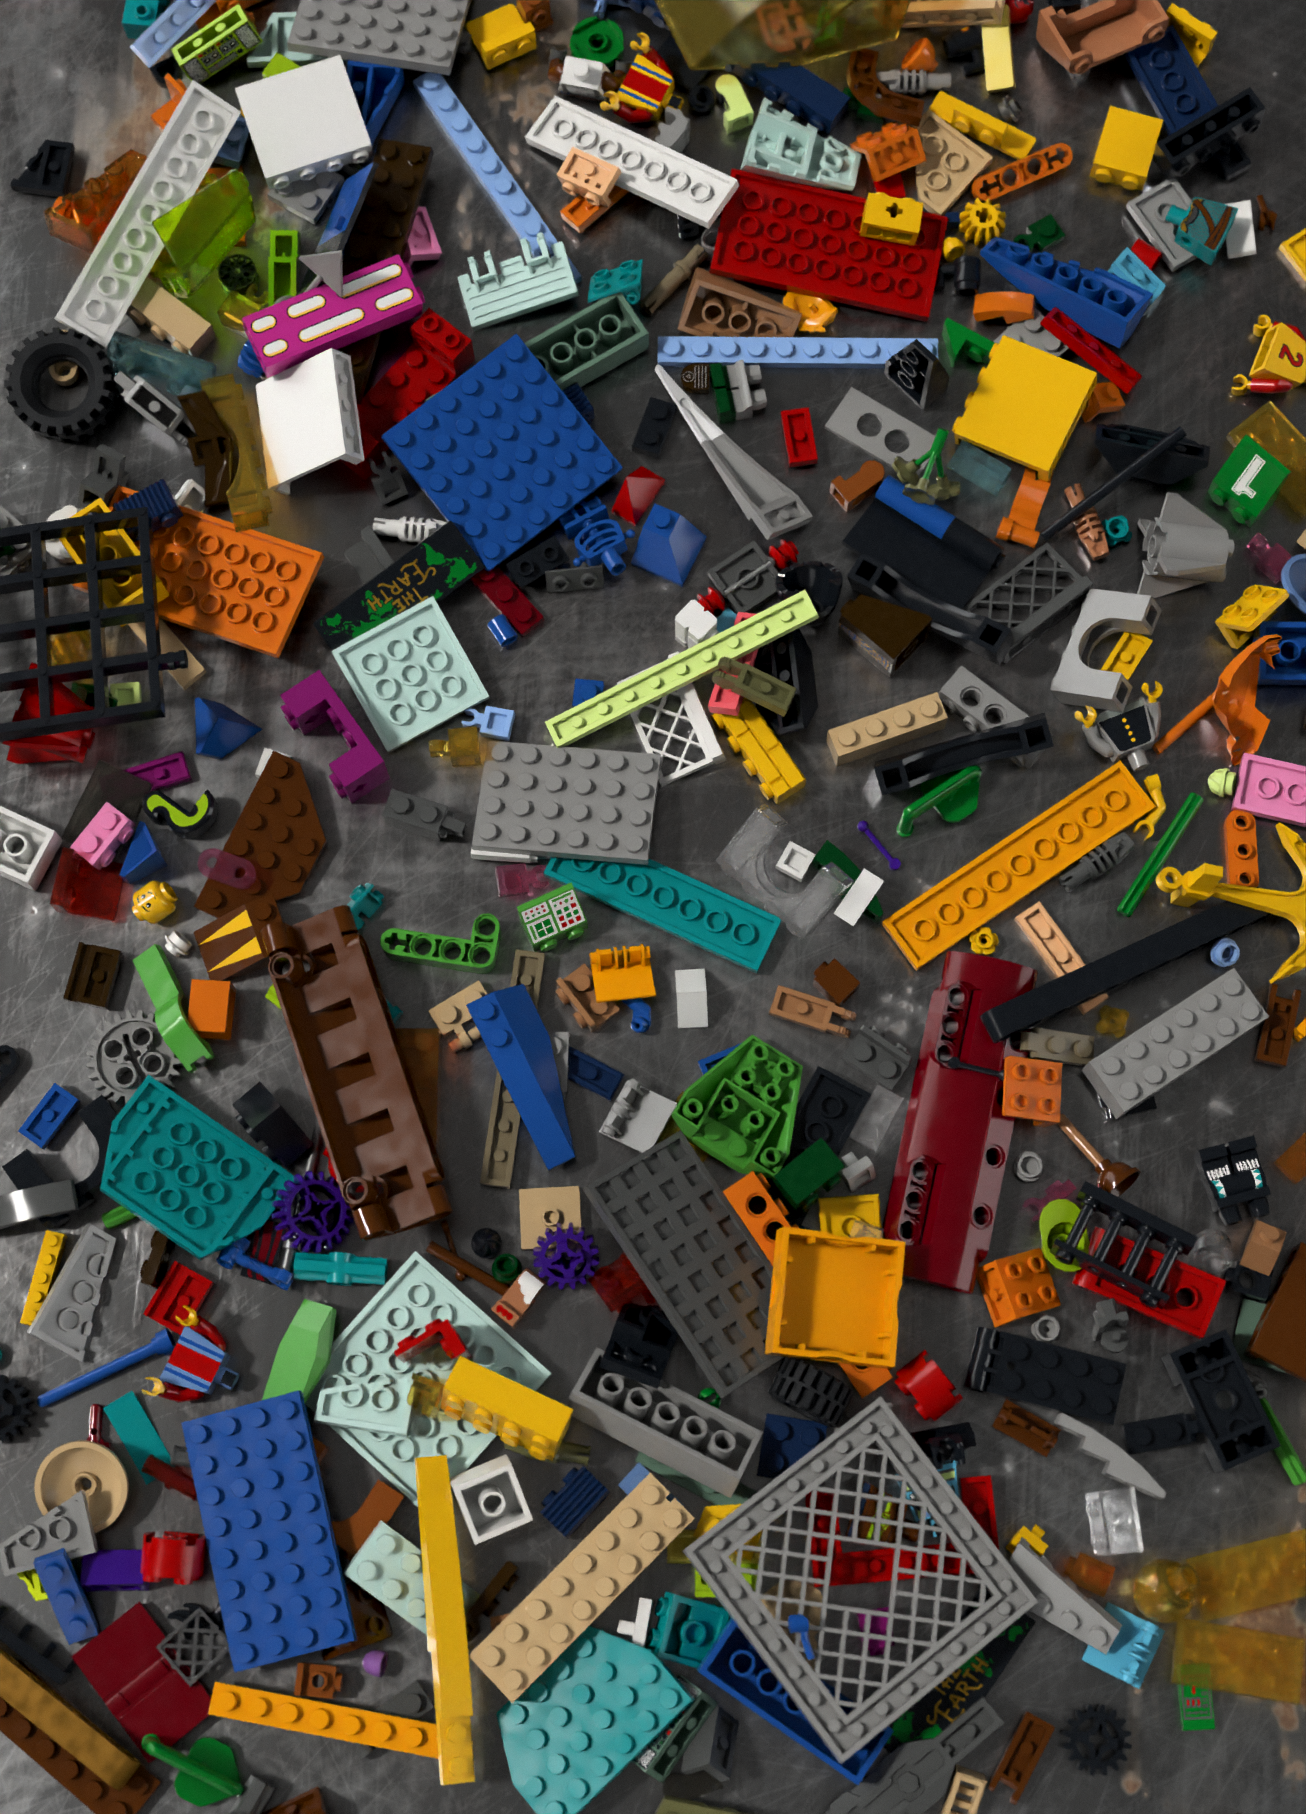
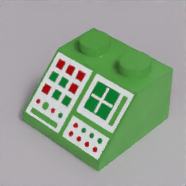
M568 883L517 906L520 922L534 952L538 950L542 952L549 951L558 945V941L567 937L569 940L576 939L585 933L584 930L588 928L587 919L572 883Z

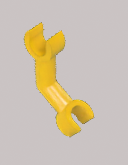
M1158 774L1147 776L1144 779L1145 788L1156 807L1147 815L1145 820L1139 821L1133 829V833L1140 826H1145L1148 829V835L1144 841L1153 835L1155 824L1166 811Z

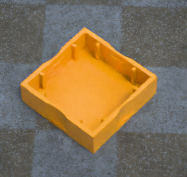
M782 1227L776 1230L765 1354L885 1369L895 1367L899 1324L897 1302L902 1286L905 1242L864 1236L848 1238L823 1231Z

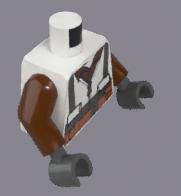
M552 46L549 57L548 78L553 83H559V95L596 102L606 101L609 103V99L604 97L603 94L608 91L616 93L619 90L632 65V61L624 63L621 62V59L616 60V70L612 74L602 62L567 56L566 49L559 51Z

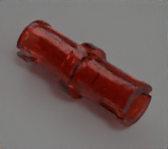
M153 1454L147 1458L141 1472L164 1483L166 1489L171 1490L173 1488L191 1498L194 1502L197 1501L193 1478L183 1473V1468L177 1465L173 1467Z

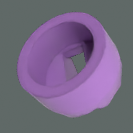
M380 1650L368 1652L363 1659L365 1671L372 1676L380 1678L384 1675L388 1664V1652Z

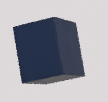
M945 212L944 216L948 217L946 229H958L959 212Z

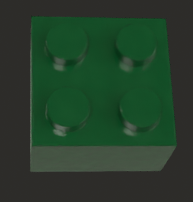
M820 1138L774 1175L771 1185L794 1213L800 1208L805 1212L818 1201V1194L822 1190L828 1193L841 1183L845 1165L825 1141Z

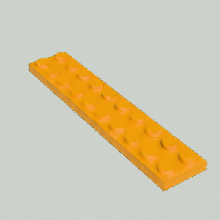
M1120 760L883 920L882 925L915 971H917L969 936L973 931L978 930L1078 862L1081 857L1093 851L1097 846L1113 838L1150 813L1156 806Z

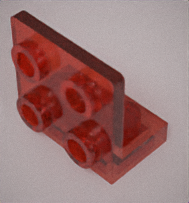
M63 847L50 905L58 913L115 921L124 883L123 879L119 876L123 864L111 862L108 866H103L98 870L83 857H80L75 849Z

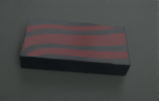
M267 1220L260 1230L254 1232L247 1255L274 1268L277 1267L284 1241L281 1237L286 1231L284 1228L276 1231L275 1226L280 1223ZM242 1268L240 1274L242 1277L271 1285L269 1279L250 1269Z

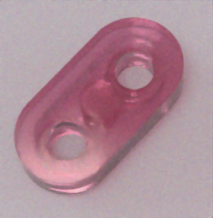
M215 848L203 851L198 858L200 872L209 879L236 889H247L255 882L256 870L246 859ZM211 858H216L218 861L214 868L207 866V862ZM239 868L245 869V875L242 878L235 877V872Z

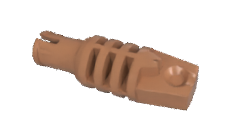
M1080 483L1074 484L1076 495L1071 486L1064 490L1071 508L1086 498ZM1093 506L1074 520L1073 524L1082 544L1093 561L1108 556L1109 548L1105 536L1106 532Z

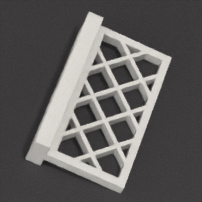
M677 651L673 654L668 655V658H671L679 654V652ZM647 668V669H645V670H643V671H641V672H639V673H636V674H634V675H632V676H630V677H628V678H625V679H623V680L617 682V685L620 684V683H622V682H624V681H626V680H628V679H630V678H632V677H634V676H636V675H638V674H640V673H642V672H644V671H646V670H648V669H650V668ZM693 682L678 689L677 692L670 693L681 699L682 703L678 713L663 709L669 694L662 697L659 707L652 704L644 706L657 711L651 725L640 722L639 714L642 708L630 713L646 752L661 754V765L665 757L679 762L676 771L665 777L660 769L659 782L661 786H665L713 763L718 765L727 761ZM684 709H685V711H686L688 717H685V716L682 715L683 712H684ZM661 713L675 717L670 732L656 728ZM680 720L691 723L693 727L689 739L675 734ZM643 728L649 729L647 736ZM654 732L668 736L662 751L652 748L649 743ZM695 735L697 736L699 743L693 741ZM672 739L687 743L681 758L667 753ZM691 745L701 748L706 757L696 763L685 760Z

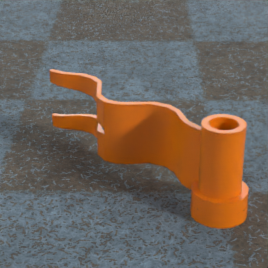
M1025 466L1009 517H1002L995 538L1005 542L1008 539L1035 548L1040 532L1035 531V527L1049 490L1052 476L1049 482L1040 478L1037 481L1035 480L1036 471Z

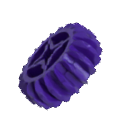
M312 1171L305 1172L304 1178L300 1173L294 1175V1182L291 1180L284 1182L286 1190L279 1189L276 1192L277 1196L283 1201L276 1200L272 1203L274 1208L280 1209V1212L272 1214V1219L281 1220V1223L275 1226V1230L280 1231L284 1228L286 1233L282 1235L281 1239L286 1241L290 1237L293 1238L290 1246L293 1249L302 1243L301 1250L303 1253L309 1252L311 1246L315 1254L321 1252L322 1246L327 1251L332 1249V1241L336 1244L341 1243L343 1240L340 1234L346 1235L350 1231L345 1224L352 1223L354 1220L352 1216L346 1215V1212L352 1210L350 1205L345 1204L339 1185L336 1187L333 1185L335 1180L331 1176L324 1181L325 1174L322 1171L318 1172L316 1177H314ZM309 1188L322 1191L329 1197V1200H319L314 1192L310 1193ZM299 1193L301 1197L298 1199L300 1211L292 1216V1201L295 1195ZM324 1206V1209L318 1211L316 1215L312 1217L308 1215L302 1218V1215L308 1213L310 1209L314 1207L318 1209ZM334 1208V1222L330 1230L327 1231L326 1214L330 1209ZM305 1223L310 1226L313 1232L316 1231L318 1236L308 1235L302 1232L296 1225Z

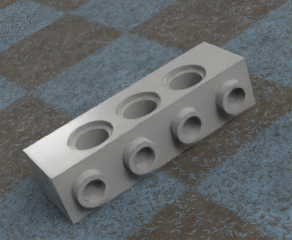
M962 665L939 691V697L944 710L949 714L955 713L963 719V724L974 732L1030 717ZM967 697L976 700L977 705L973 707L967 706L963 699ZM996 715L1001 722L992 724L987 721L986 716ZM1045 749L1009 758L1016 765L1021 767L1024 765L1030 769Z

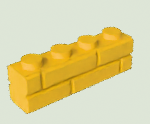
M743 698L738 716L717 713L710 715L718 730L723 728L729 736L726 740L734 753L740 752L744 757L743 765L751 777L756 775L762 784L759 785V788L767 800L772 798L776 804H779L790 795L805 787L806 778L751 700Z

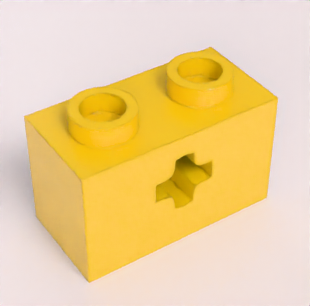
M869 192L864 205L860 236L914 246L919 235L924 203L917 202L912 198L901 199L891 197L882 192Z

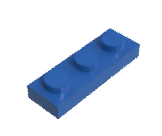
M62 1548L36 1557L33 1565L68 1644L70 1645L98 1635L99 1625L66 1549Z

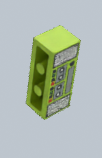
M237 4L173 47L171 51L180 68L191 82L194 80L200 84L248 51L254 49L263 40L253 22L242 7Z

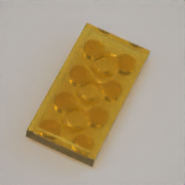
M1269 401L1227 434L1226 439L1236 448L1241 439L1247 434L1291 471L1278 495L1302 520L1306 517V438Z
M1306 1528L1185 1559L1203 1622L1306 1596Z
M1177 1618L1171 1683L1299 1705L1305 1639Z

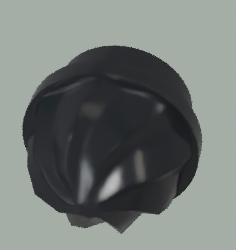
M491 1228L478 1230L471 1240V1247L474 1253L484 1259L496 1256L502 1246L500 1235Z

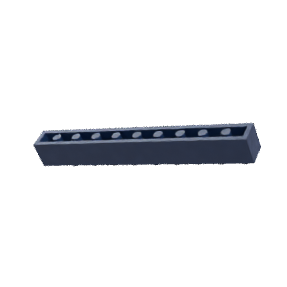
M623 0L635 12L643 13L652 19L653 23L658 27L666 28L672 32L679 41L689 43L702 56L714 59L725 71L733 72L742 78L743 82L748 86L756 87L771 101L779 102L794 116H800L818 129L817 131H823L829 135L846 113L850 100L849 96L702 0Z

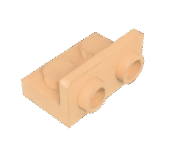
M572 147L556 176L562 184V189L572 196L579 194L584 196L585 200L598 207L601 204L609 208L612 202L608 195L622 172L619 167Z

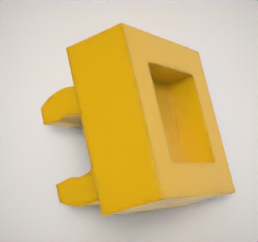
M1035 1524L1031 1531L1023 1526L1010 1539L1005 1548L1013 1554L1021 1537H1023L1030 1543L1029 1548L1041 1557L1049 1545L1041 1540L1045 1531Z

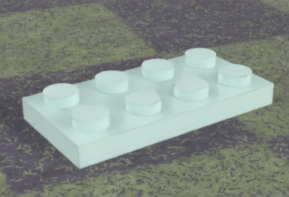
M381 1520L343 1573L427 1635L421 1550ZM462 1581L464 1612L466 1616L480 1594Z

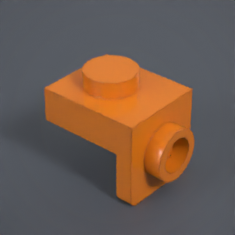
M1112 382L1097 383L1081 415L1084 422H1090L1099 413L1118 412L1126 406L1117 386Z

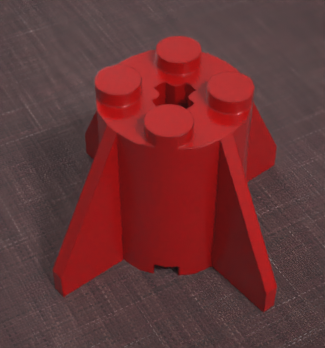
M30 664L29 669L37 668V664ZM63 683L53 684L55 715L95 710V707L87 705ZM39 687L24 688L19 700L21 704L19 709L15 710L12 722L40 718ZM94 728L2 741V744L10 746L7 761L16 764L73 760L83 764L88 749L92 747L96 733L93 732Z

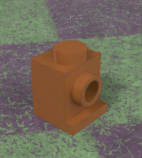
M516 0L517 10L525 24L531 22L535 32L554 24L551 17L549 0Z
M298 1662L294 1695L334 1699L336 1698V1692L341 1693L344 1674L339 1673V1665ZM316 1675L323 1676L324 1684L322 1687L314 1685L313 1679Z

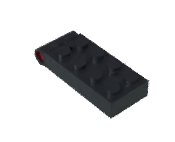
M977 1327L963 1387L976 1392L1057 1413L1062 1412L1072 1417L1111 1426L1114 1425L1127 1364L1003 1331L999 1332L990 1328ZM1007 1363L1013 1365V1370L1007 1368Z

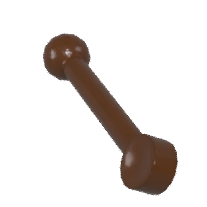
M447 1220L440 1221L449 1250L458 1255ZM456 1269V1279L464 1281L467 1275Z

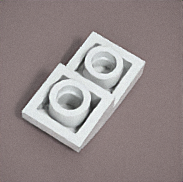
M1251 200L1225 204L1238 208L1234 223L1226 236L1228 259L1257 254Z

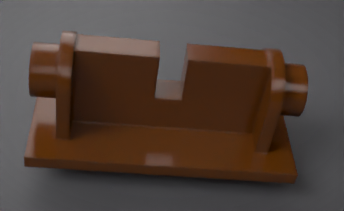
M1007 1399L992 1424V1427L1045 1457L1048 1456L1051 1448H1054L1061 1431L1059 1428Z

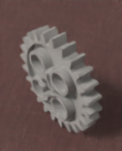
M127 1010L126 1019H122L118 1014H115L116 1023L112 1025L109 1021L105 1020L104 1024L107 1029L105 1031L95 1030L100 1038L99 1040H89L95 1047V1050L86 1051V1055L93 1058V1061L86 1063V1067L95 1070L88 1077L92 1081L99 1080L94 1087L98 1091L105 1089L103 1093L105 1098L109 1099L114 1095V1102L118 1105L125 1098L126 1104L142 1084L139 1070L131 1062L133 1056L125 1043V1035H129L131 1046L139 1055L137 1060L145 1076H152L164 1086L175 1087L170 1079L172 1077H181V1074L175 1068L183 1066V1064L165 1043L156 1025L153 1012L145 1019V1013L142 1010L138 1011L136 1018ZM150 1033L148 1043L137 1045L139 1035ZM115 1045H122L121 1054L118 1057L111 1058L109 1056L111 1048ZM155 1059H160L161 1067L159 1070L148 1072L149 1063ZM125 1072H133L132 1081L126 1085L121 1084V1076Z

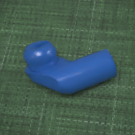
M641 998L622 1000L633 1010L632 1030L636 1033L646 1032L651 1026V1007Z

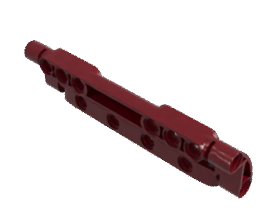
M957 951L946 952L941 976L942 981L931 996L882 1233L885 1239L905 1242L903 1279H916L961 1293L973 1294L979 1263L986 1258L990 1246L1015 1118L1002 1115L1004 1081L995 1076L959 1067L952 1070L948 1067V1060L951 1057L958 1058L972 990L974 992L960 1062L1001 1071L1004 1070L1005 1057L1007 1056L1028 1058L1029 1052L1020 1051L1021 1033L1011 1037L1012 1045L1009 1038L993 1044L980 1019V1015L1035 989L1038 971L1033 968L978 954ZM949 993L952 996V1003L949 999ZM943 1022L946 1024V1031L943 1028ZM1031 1028L1023 1032H1031ZM937 1051L940 1053V1060L937 1057ZM938 1164L930 1204L928 1208L925 1228L923 1232L921 1244H919L935 1165ZM913 1166L916 1169L915 1177L913 1175ZM907 1195L909 1196V1199H910V1204H909V1206L907 1205V1202H906ZM974 1211H975V1213H976V1220H974V1217H973V1216H974ZM901 1225L904 1229L903 1235H901L900 1233Z

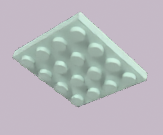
M433 596L331 651L388 753L465 712L464 710L472 708L490 698Z

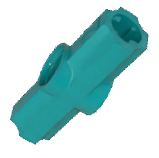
M296 1252L293 1278L306 1281H326V1284L353 1286V1283L384 1286L388 1275V1259L357 1257L355 1254L345 1252H329V1255Z

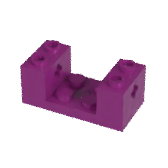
M320 670L280 695L284 703L280 708L293 730L299 728L305 736L329 720L337 733H342L349 751L328 764L332 772L329 778L341 799L347 797L352 804L390 779L384 760Z

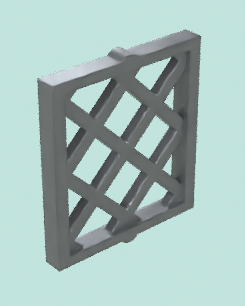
M200 1607L156 1646L171 1664V1668L175 1669L190 1687L230 1651L227 1638L219 1630V1626L214 1624ZM199 1617H204L210 1623V1629H199ZM195 1618L194 1628H184L192 1619ZM182 1632L194 1633L193 1645L182 1644ZM178 1633L177 1644H166ZM198 1633H210L209 1645H197ZM214 1633H218L224 1639L225 1646L213 1645ZM165 1648H177L176 1660L170 1659L165 1653ZM181 1648L193 1649L192 1661L180 1660ZM197 1649H209L208 1661H196ZM213 1649L223 1650L214 1660H212ZM180 1665H191V1677H186L182 1673ZM196 1665H207L195 1676Z

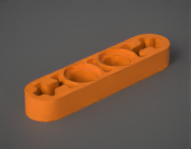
M1065 143L1052 144L976 178L972 183V195L975 199L979 198L982 202L988 198L993 200L1061 170L1071 163L1073 157L1072 150ZM1057 151H1063L1064 156L1061 158V162L1057 160L1048 163L1046 158L1056 155ZM1032 159H1037L1041 166L1039 173L1036 175H1032L1028 170V163ZM1008 169L1016 174V181L1012 186H1008L1003 180V175ZM996 181L998 186L987 190V194L980 193L979 189L983 187V183L990 184Z

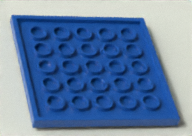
M517 333L381 436L382 440L447 522L451 520L484 564L488 573L623 469Z

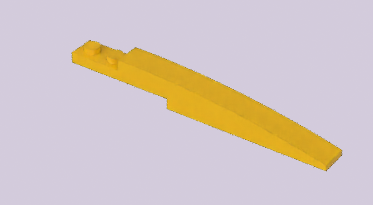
M447 1455L415 1458L427 1642L428 1651L431 1652L440 1784L450 1785L474 1782L470 1716L473 1715L460 1562Z

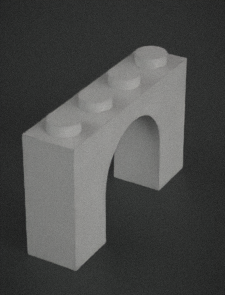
M1089 589L1086 599L1082 602L1078 620L1072 628L1067 648L1062 653L1057 674L1053 677L1050 690L1061 703L1083 707L1087 705L1096 709L1123 712L1132 685L1122 673L1090 668V656L1095 646L1110 634L1131 632L1152 635L1162 611L1153 597L1150 595Z

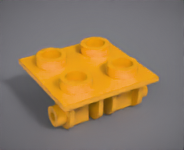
M640 944V946H631L629 949H626V946H622V950H617L615 946L613 951L611 949L599 950L597 948L596 952L589 953L596 1003L656 996L649 946Z

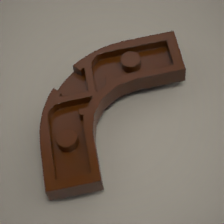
M853 45L846 71L847 84L853 95L870 109L875 116L886 117L906 125L910 124L919 127L925 101L898 94L882 85L876 76L879 52Z

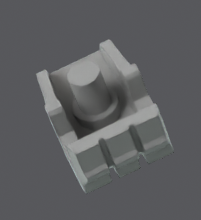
M667 107L665 110V124L659 123L658 129L661 134H657L655 142L681 153L690 140V119L686 118L679 109Z

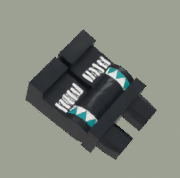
M1254 1135L1228 1142L1226 1145L1223 1143L1198 1150L1193 1156L1207 1196L1211 1202L1213 1214L1219 1212L1225 1227L1243 1221L1239 1206L1248 1205L1252 1219L1264 1217L1270 1213L1267 1197L1271 1195L1269 1186H1267L1266 1177L1257 1154V1143Z

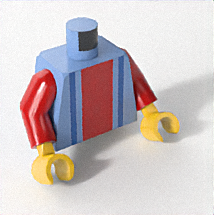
M187 1305L182 1306L190 1312L189 1317L181 1320L176 1316V1320L185 1327L160 1378L150 1376L145 1378L154 1382L153 1390H142V1393L149 1396L159 1395L162 1398L176 1402L199 1400L204 1394L211 1395L217 1384L232 1390L240 1374L226 1367L230 1355L225 1352L227 1343L215 1325L203 1317L197 1316L191 1307Z

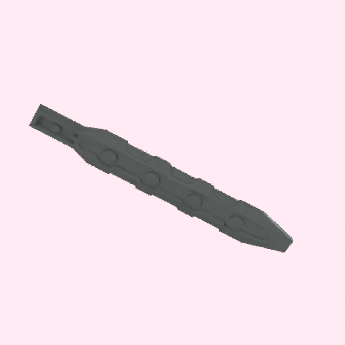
M982 1696L934 1738L902 1743L879 1763V1767L850 1792H844L830 1804V1809L824 1814H923L945 1795L955 1765L1004 1724L1003 1720Z

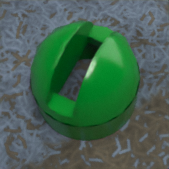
M711 1387L702 1389L697 1398L704 1400L714 1393L717 1398L708 1404L719 1409L722 1399L717 1391Z

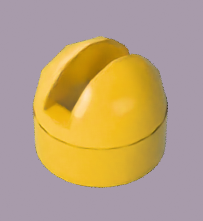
M948 237L944 240L942 254L948 262H953L965 253L966 248L957 237Z

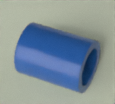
M504 614L494 617L487 624L501 647L510 645L518 638L517 633Z

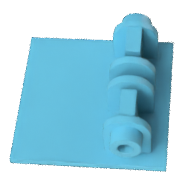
M1107 1602L1104 1609L1122 1624L1121 1629L1107 1654L1088 1644L1081 1660L1140 1689L1165 1630Z

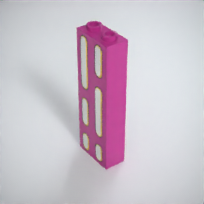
M397 254L343 276L342 298L327 284H324L243 317L244 331L266 377L269 378L330 348L337 350L422 315L425 298L420 287H415L411 280L413 273L408 262L403 263L400 255Z

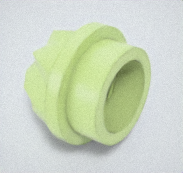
M1229 768L1215 770L1208 778L1211 792L1220 797L1233 795L1237 773L1230 772Z

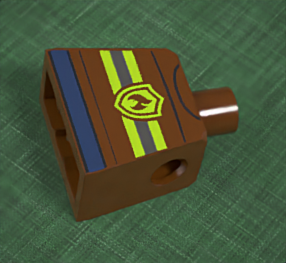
M863 1481L862 1493L878 1495L879 1488ZM884 1492V1496L893 1497L892 1495ZM861 1498L859 1515L876 1518L877 1500ZM883 1501L881 1519L898 1521L899 1504ZM905 1505L903 1522L920 1524L905 1518L909 1506ZM851 1519L845 1533L846 1537H851L853 1520ZM858 1521L857 1538L873 1540L875 1523ZM881 1524L879 1541L895 1544L897 1526ZM902 1528L903 1538L917 1541L918 1529Z

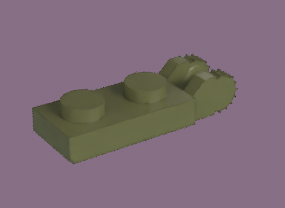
M725 656L720 658L718 666L728 674L722 671H715L711 679L714 684L719 685L723 689H732V692L783 717L785 716L797 690L795 687L746 663L742 664Z

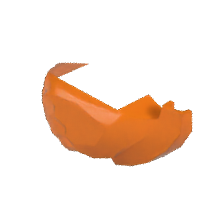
M1278 634L1265 635L1247 646L1225 667L1219 676L1212 701L1216 715L1230 733L1226 742L1233 766L1240 764L1243 753L1254 754L1257 752L1270 723V720L1255 708L1260 658L1275 669L1272 656L1280 653L1278 640L1282 639V636Z

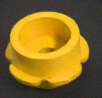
M980 927L979 930L973 931L969 937L972 951L979 955H991L995 951V946L999 943L997 934L992 933V930L988 927ZM986 939L987 942L983 944L981 940Z

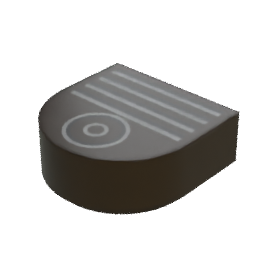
M690 364L682 370L681 385L687 392L692 394H709V364Z

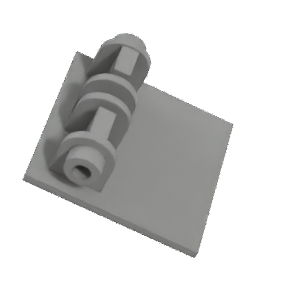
M634 1079L627 1080L603 1122L599 1133L643 1153L656 1145L678 1103L642 1087Z

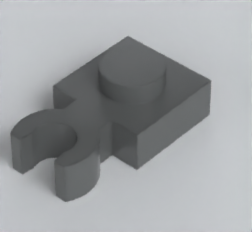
M385 451L381 452L383 462L379 465H376L371 457L368 458V465L376 473V475L370 478L382 505L408 494L396 465L391 467V459Z

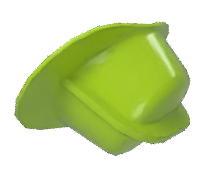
M1056 1199L1049 1202L1043 1208L1039 1217L1042 1252L1055 1268L1064 1272H1075L1082 1268L1074 1264L1066 1265L1061 1263L1050 1250L1056 1238L1063 1242L1066 1241L1081 1210L1075 1203L1067 1199ZM1086 1228L1076 1249L1088 1254L1090 1242Z

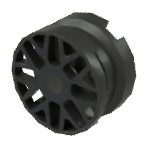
M233 254L222 260L218 267V276L223 291L228 296L234 299H245L252 292H256L260 279L255 263L250 257L244 254Z

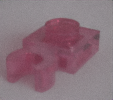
M525 863L496 866L495 875L499 898L526 895L529 893V886L536 889L546 888L549 882H541L536 878L537 873H544L546 866H535L532 871H526Z

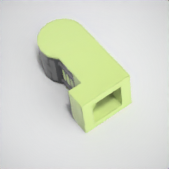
M729 74L720 76L716 81L715 98L718 104L724 107V127L727 134L753 125V110L739 80Z

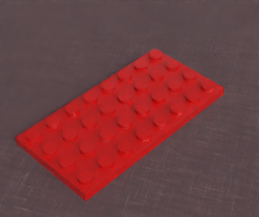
M734 168L731 169L730 176L738 180L739 187L722 210L709 271L710 274L924 322L928 321L948 217L922 211L919 235L914 246L860 236L866 198Z

